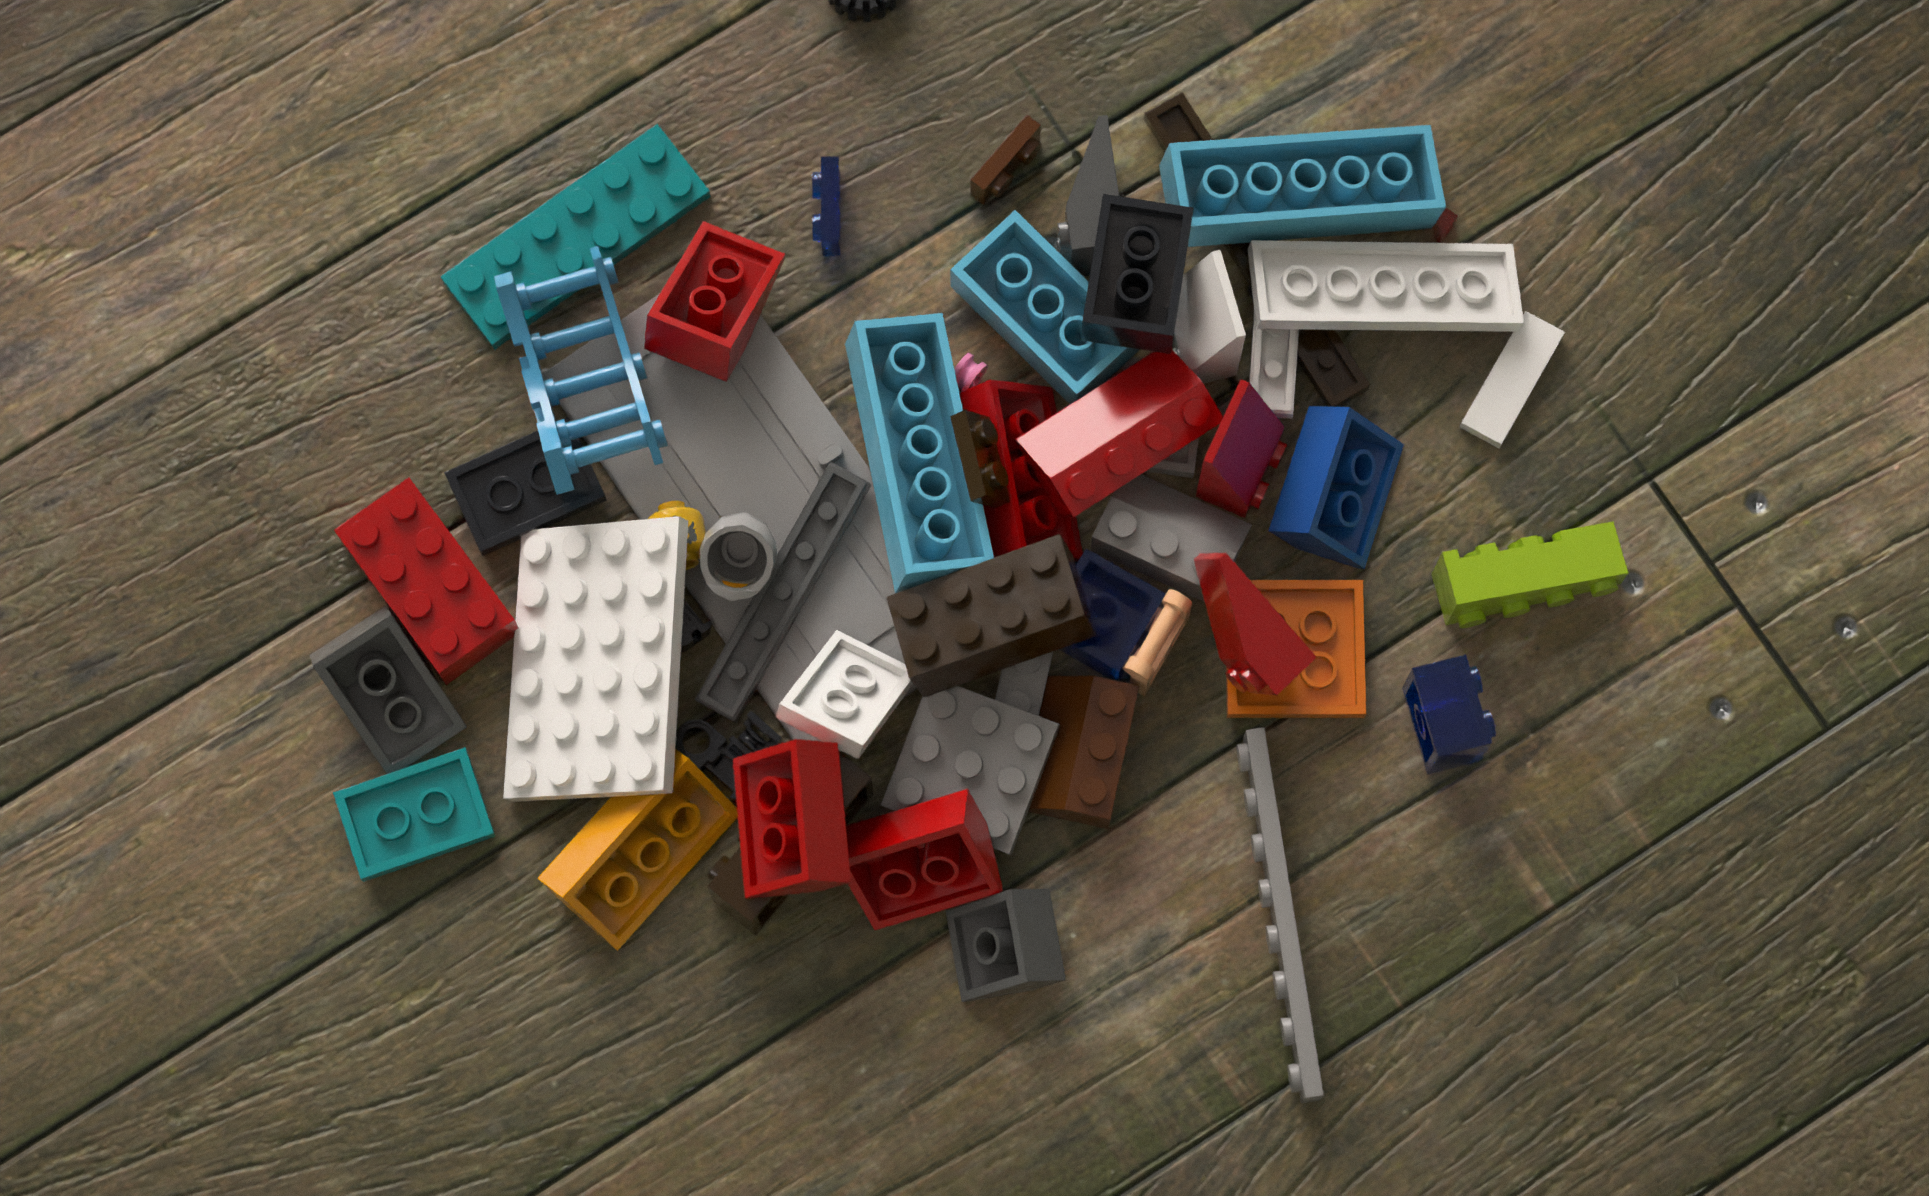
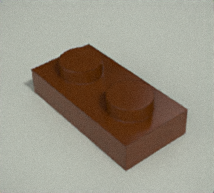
M1029 115L1023 118L971 178L970 195L985 205L993 195L998 198L1007 190L1014 178L1011 175L1021 162L1025 165L1029 164L1042 146L1039 142L1041 125Z

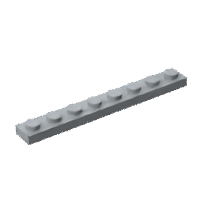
M1264 727L1249 729L1245 731L1243 744H1237L1236 746L1240 772L1248 771L1251 789H1244V802L1247 816H1255L1258 834L1251 835L1253 858L1255 862H1263L1265 879L1258 880V889L1262 908L1270 907L1272 925L1265 926L1268 951L1270 954L1277 953L1280 971L1273 972L1274 990L1277 1000H1285L1287 1017L1280 1018L1282 1040L1284 1046L1292 1045L1295 1064L1287 1066L1289 1084L1292 1093L1299 1092L1301 1103L1320 1101L1324 1094Z

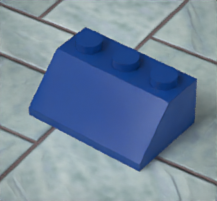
M1309 406L1268 531L1296 549L1355 568L1365 569L1404 444L1350 407Z

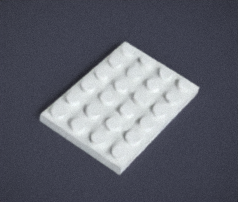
M677 516L533 529L521 537L515 620L519 628L515 631L503 799L520 802L673 793L688 520Z

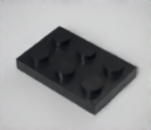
M569 417L564 418L566 423L571 421ZM538 430L444 472L482 556L520 540L523 535L533 529L547 528L607 501L591 464L579 467V472L571 475L574 490L556 494ZM579 438L571 440L572 445L570 446H572L573 450L583 447Z

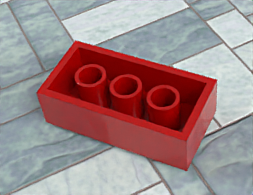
M409 477L334 529L344 547L446 685L514 637L515 631L519 628L515 619Z

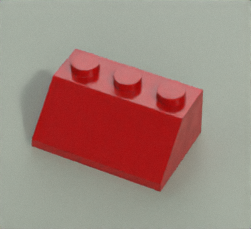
M794 739L733 758L745 898L819 892L851 883L838 743Z
M968 789L846 826L851 883L848 885L874 930L1002 892L1003 886L987 822Z

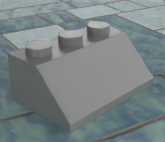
M1141 474L1114 491L1092 535L1090 550L1205 602L1193 559L1200 553H1227L1235 562L1252 524Z

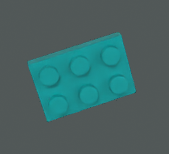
M465 747L333 792L357 870L363 882L495 837V832Z

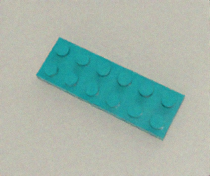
M656 124L440 277L450 293L495 350L511 339V334L496 289L494 276L512 272L515 285L524 282L526 287L594 267L589 248L596 246L599 247L602 259L611 257L614 266L710 198V190L660 126ZM578 290L532 303V308L524 311L528 326Z

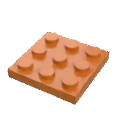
M1250 580L1317 658L1277 696L1249 693L1248 691L1242 693L1226 677L1227 718H1365L1366 681L1363 580Z

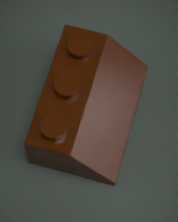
M1048 676L1039 717L1058 723L1061 727L1028 812L1109 829L1136 705L1138 685L1097 676Z

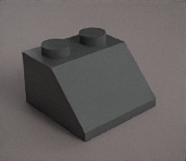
M1010 889L946 911L961 1002L1032 991L1066 980L1050 889Z

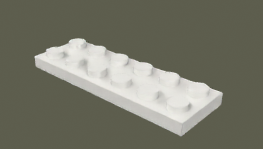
M1251 240L1248 247L1256 329L1519 332L1524 324L1513 244Z

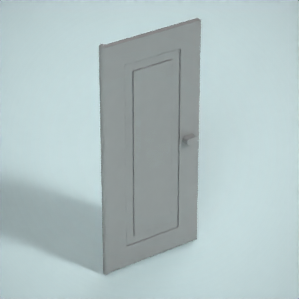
M659 294L623 318L621 323L630 353L632 355L640 352L647 379L640 380L639 383L650 420L653 422L660 419L668 446L659 448L663 463L654 465L649 447L599 462L639 520L647 519L657 512L658 506L662 503L683 501L685 507L697 509L702 514L707 532L721 517L746 512L766 523L776 541L778 554L830 461L871 484L859 509L756 688L776 716L780 702L836 630L905 664L886 598L895 594L870 468L763 317L760 315L747 347L727 382L644 349L647 314ZM615 333L593 339L552 368L542 369L544 380L553 378V381L557 382L623 362ZM629 379L560 399V405L571 421L635 402ZM641 420L584 436L583 439L588 445L642 430L643 426ZM699 559V564L696 567L685 571V586L707 618L711 620L713 627L722 640L727 644L753 596L730 601L714 593L707 586L700 568ZM914 684L902 699L917 690ZM778 719L792 740L821 741Z

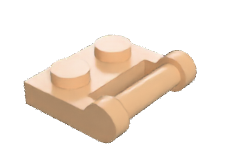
M1169 589L1162 600L1164 607L1159 610L1148 631L1149 634L1142 646L1136 650L1133 656H1130L1123 668L1126 673L1131 675L1129 684L1138 685V693L1143 696L1146 695L1189 620L1192 601L1182 593Z

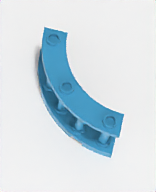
M598 246L589 248L594 267L526 287L524 282L515 285L512 272L494 276L496 289L514 347L523 344L526 356L519 358L522 375L532 409H534L536 415V425L543 453L557 495L574 490L571 475L578 473L579 467L646 447L650 449L654 465L663 463L659 448L668 446L660 419L653 422L650 420L639 383L640 380L647 379L640 352L632 355L630 353L610 285L619 283L611 257L602 259ZM593 285H601L610 316L540 336L539 332L530 334L524 311L531 309L532 303ZM615 333L623 362L554 382L553 378L544 380L539 360L547 358L546 353ZM629 379L635 399L634 403L567 423L564 419L556 421L552 406L559 405L560 399ZM641 420L643 426L642 430L575 450L570 446L572 445L571 440Z

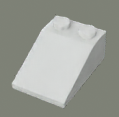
M1221 250L1211 252L1183 275L1172 350L1200 378L1203 384L1237 375L1246 336Z

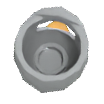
M746 512L721 517L706 532L700 546V568L707 586L714 593L730 601L750 598L759 593L770 579L777 562V545L768 526Z

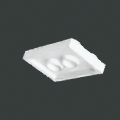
M836 630L780 702L775 717L821 741L838 743V750L859 759L913 683L909 679L904 663Z

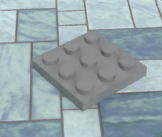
M959 686L925 698L922 696L881 806L897 811L968 789L987 822L993 848L1012 855L1061 725Z

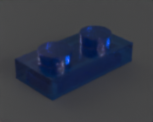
M839 156L821 157V172H812L813 199H821V214L812 215L813 241H821L823 256H840Z

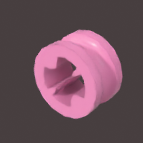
M971 353L964 355L954 368L958 388L961 392L978 385L988 368V365L984 362L980 364L975 363L973 360L974 355Z

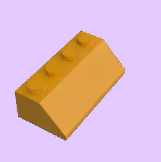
M675 749L673 793L610 797L537 879L618 951L737 819V807L688 757Z

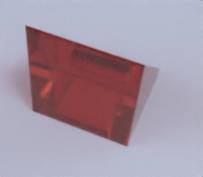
M1445 208L1433 226L1436 243H1441L1456 224L1458 215L1448 208Z

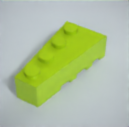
M1614 521L1562 530L1551 536L1553 541L1546 543L1542 536L1534 535L1520 538L1518 541L1507 546L1508 549L1501 551L1494 542L1478 545L1475 551L1464 555L1462 558L1459 557L1457 549L1442 552L1431 575L1445 625L1458 623L1460 628H1469L1484 623L1486 621L1485 616L1502 612L1504 618H1510L1529 612L1531 605L1547 602L1548 607H1557L1574 601L1573 595L1591 591L1592 597H1599L1617 591L1619 589L1618 585L1628 575V570Z

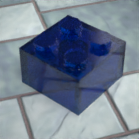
M1085 549L1076 567L1097 636L1058 650L1105 677L1119 681L1125 672L1123 668L1128 659L1140 647L1156 615L1163 608L1162 600L1166 594L1092 551Z
M1466 654L1412 668L1402 690L1427 775L1481 761L1492 744L1491 738L1496 737V729L1491 712L1489 710L1483 711L1478 694L1483 692V685L1478 668L1476 666H1469Z

